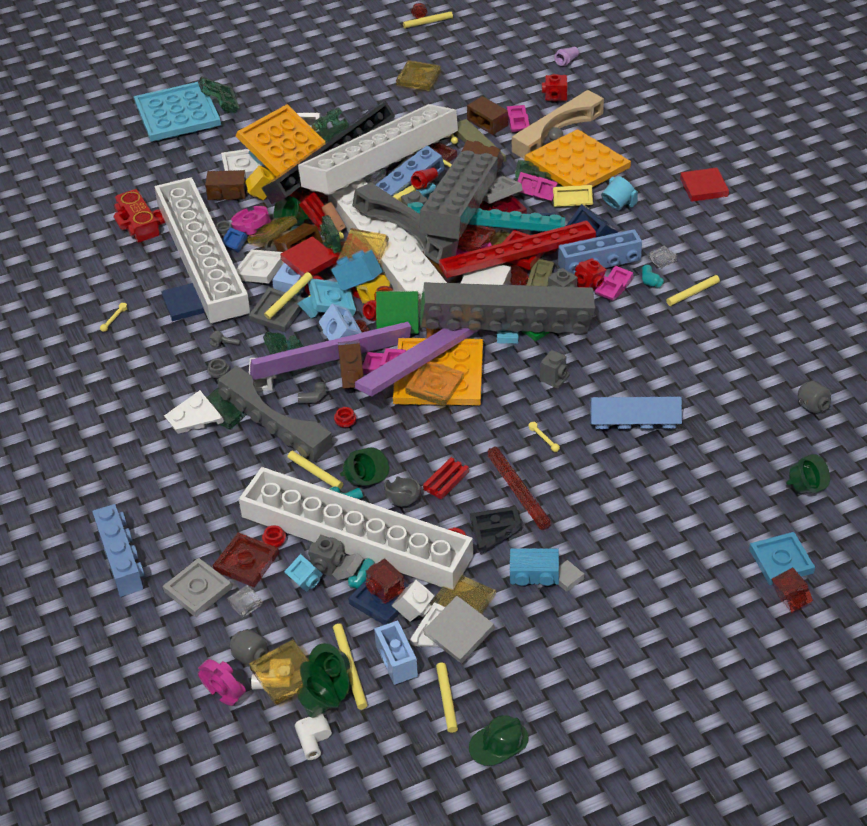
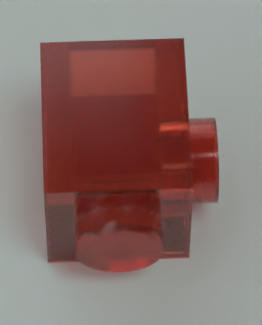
M385 558L371 565L366 570L367 582L365 584L368 591L373 595L376 594L384 603H387L404 591L403 575Z
M793 567L772 578L777 596L791 613L813 601L807 583Z

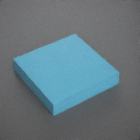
M312 278L308 282L315 311L326 312L333 303L349 309L351 315L354 316L356 308L350 288L342 291L338 282Z

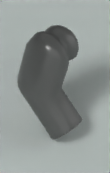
M324 382L315 383L314 391L298 393V404L317 403L327 394L326 384Z

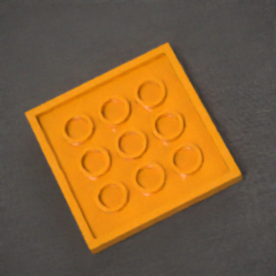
M288 104L237 131L235 136L276 177L325 142Z
M578 129L526 154L524 157V162L564 187L592 185L594 187L629 169L631 166L630 160Z
M398 338L397 349L407 351L427 338ZM464 339L394 383L393 404L481 405L483 339Z

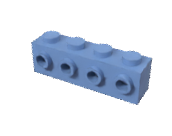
M425 146L375 185L391 196H394L412 185L411 176L415 171L435 168L439 174L445 170L442 155L429 146Z
M634 229L559 245L558 265L560 269L564 268L575 275L576 266L580 262L591 258L598 261L604 268L641 260L642 240Z
M590 397V424H595V429H609V424H618L619 429L631 428V424H640V428H654V424H662V428H676V424H682V397Z
M115 504L93 510L97 530L119 596L122 597L143 590L140 578L144 576L143 568L140 562H135V559H138L135 545H129V542H132L129 528H123V526L127 525L123 512L118 513Z

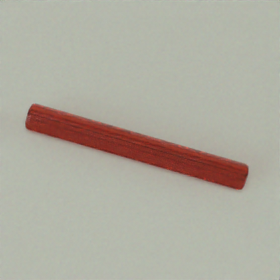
M496 446L489 448L488 457L539 529L549 528L551 526L550 518L500 449Z

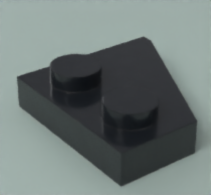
M516 506L470 513V521L479 554L486 552L521 530V521Z

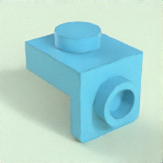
M301 554L285 570V573L306 592L314 588L323 575Z

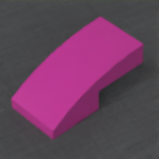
M525 105L507 106L511 132L522 131L529 126Z
M520 172L517 181L522 184L523 191H520V193L552 201L553 187L557 186V182Z
M615 266L608 277L604 276V282L600 287L596 288L595 294L615 300L634 278L633 272Z
M386 348L384 353L367 352L362 366L363 374L371 373L406 350Z

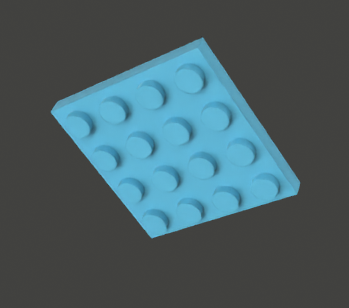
M203 81L134 96L136 107L150 142L221 125L219 115Z

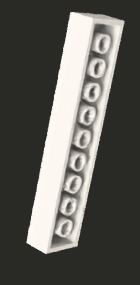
M428 104L299 164L301 187L310 189V191L323 192L325 195L334 194L336 190L346 188L350 183L360 181L363 177L372 175L379 169L387 168L389 164L399 162L401 158L413 155L414 152L423 149L425 146L438 143L442 138L450 137L452 133L458 131L456 109Z
M192 177L155 186L158 207L210 323L250 313L248 294Z
M364 178L350 183L346 188L336 190L334 194L328 195V203L332 202L346 225L345 228L349 234L357 237L379 257V265L383 271L380 274L385 275L389 280L390 288L393 291H418L420 318V303L424 282H447L404 228L384 219L366 216L352 206L355 189L368 184Z
M264 467L260 468L239 498L243 518L266 526H279L286 533L312 542H316L320 534L329 538L333 537L342 542L343 553L349 555L358 553L363 560L370 558L377 565L454 591L473 557L472 537Z

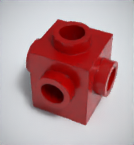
M546 75L545 82H542V93H545V101H567V75Z
M593 258L580 262L575 268V276L578 277L577 287L593 288V291H595L596 288L603 284L607 269Z

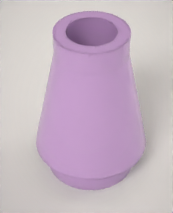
M576 47L559 49L554 56L555 62L560 66H566L579 55V50Z

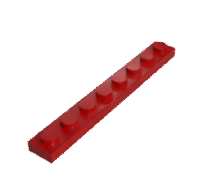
M583 221L440 259L439 267L446 278L455 277L557 249L559 245L596 238V231L588 221Z

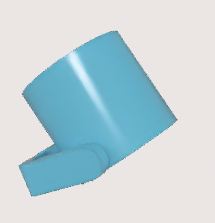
M620 176L611 177L609 185L601 193L603 200L616 210H621L625 204L633 207L638 202V191L626 179Z

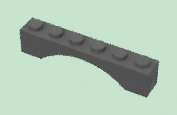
M372 182L355 189L352 204L354 208L366 216L387 220L407 230L419 241L424 255L439 264L440 259L456 255L458 239L419 233L420 214Z
M235 366L218 379L219 394L224 400L234 404L239 411L245 412L254 422L264 426L269 433L278 436L287 446L296 449L302 457H307L314 463L332 448V433L316 421L293 419L271 409L257 394L252 376L240 367Z

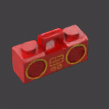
M137 189L115 197L116 204H114L116 213L113 215V218L121 230L128 229L130 236H134L138 243L160 236L157 220Z

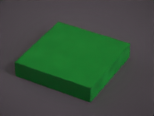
M376 291L377 329L409 322L411 325L410 333H419L418 291Z

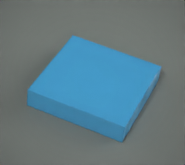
M795 532L750 543L749 550L769 585L814 574L815 566Z

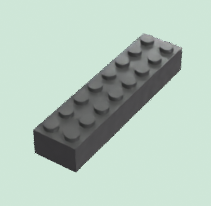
M472 151L460 152L420 210L419 233L459 239L496 180L498 157L488 153L480 155L474 154Z
M424 282L420 303L421 328L450 330L469 328L473 331L506 330L513 332L587 333L595 310L593 288Z

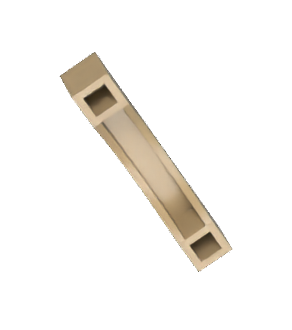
M589 90L583 92L513 135L512 152L524 159L526 154L542 147L551 128L557 127L560 129L570 124L594 120L603 114L604 98Z

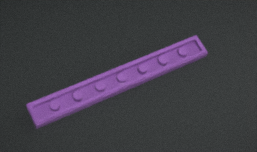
M404 322L251 359L250 375L253 380L337 360L339 359L338 342L359 340L361 353L398 345V338H410L411 325L409 322Z
M458 328L456 330L442 329L357 380L355 388L372 397L479 330L473 331L469 328Z

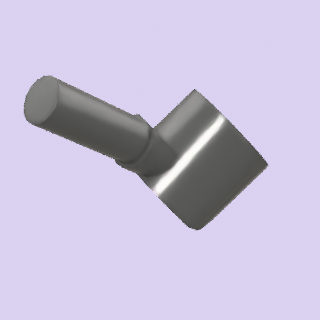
M214 331L209 337L211 339L209 344L212 347H218L221 342L240 344V340L224 337L220 331Z

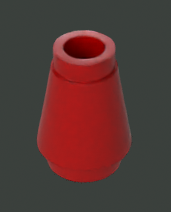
M435 168L415 171L411 176V183L416 189H425L438 177V172Z

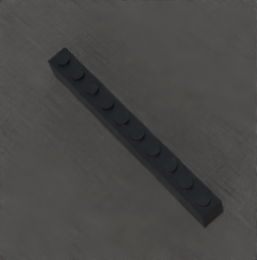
M384 101L371 108L261 187L270 203L273 204L286 198L301 186L299 164L381 127L393 119L395 115L388 103Z

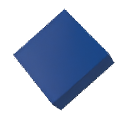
M230 227L222 242L225 248L239 253L248 236L246 233Z

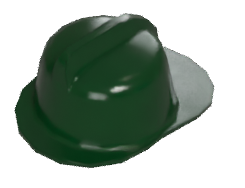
M287 196L275 204L273 215L276 224L285 228L300 226L304 223L305 219L310 218L300 207L301 201L294 197Z
M374 447L355 450L344 461L343 471L340 473V476H345L346 480L352 485L367 486L375 484L387 477L389 472L388 460L381 450Z
M811 454L801 458L789 468L790 479L786 482L787 485L792 484L799 493H816L829 486V468L821 456Z
M318 644L312 649L309 655V662L319 665L326 671L333 683L339 702H341L346 697L349 689V659L345 653L331 644Z
M303 662L300 666V675L303 683L297 697L309 717L315 718L318 714L325 713L330 707H338L340 702L330 676L326 671L313 662Z
M507 715L497 716L491 720L488 726L472 736L469 742V753L471 758L478 764L484 766L497 765L525 749L528 744V733L518 718Z

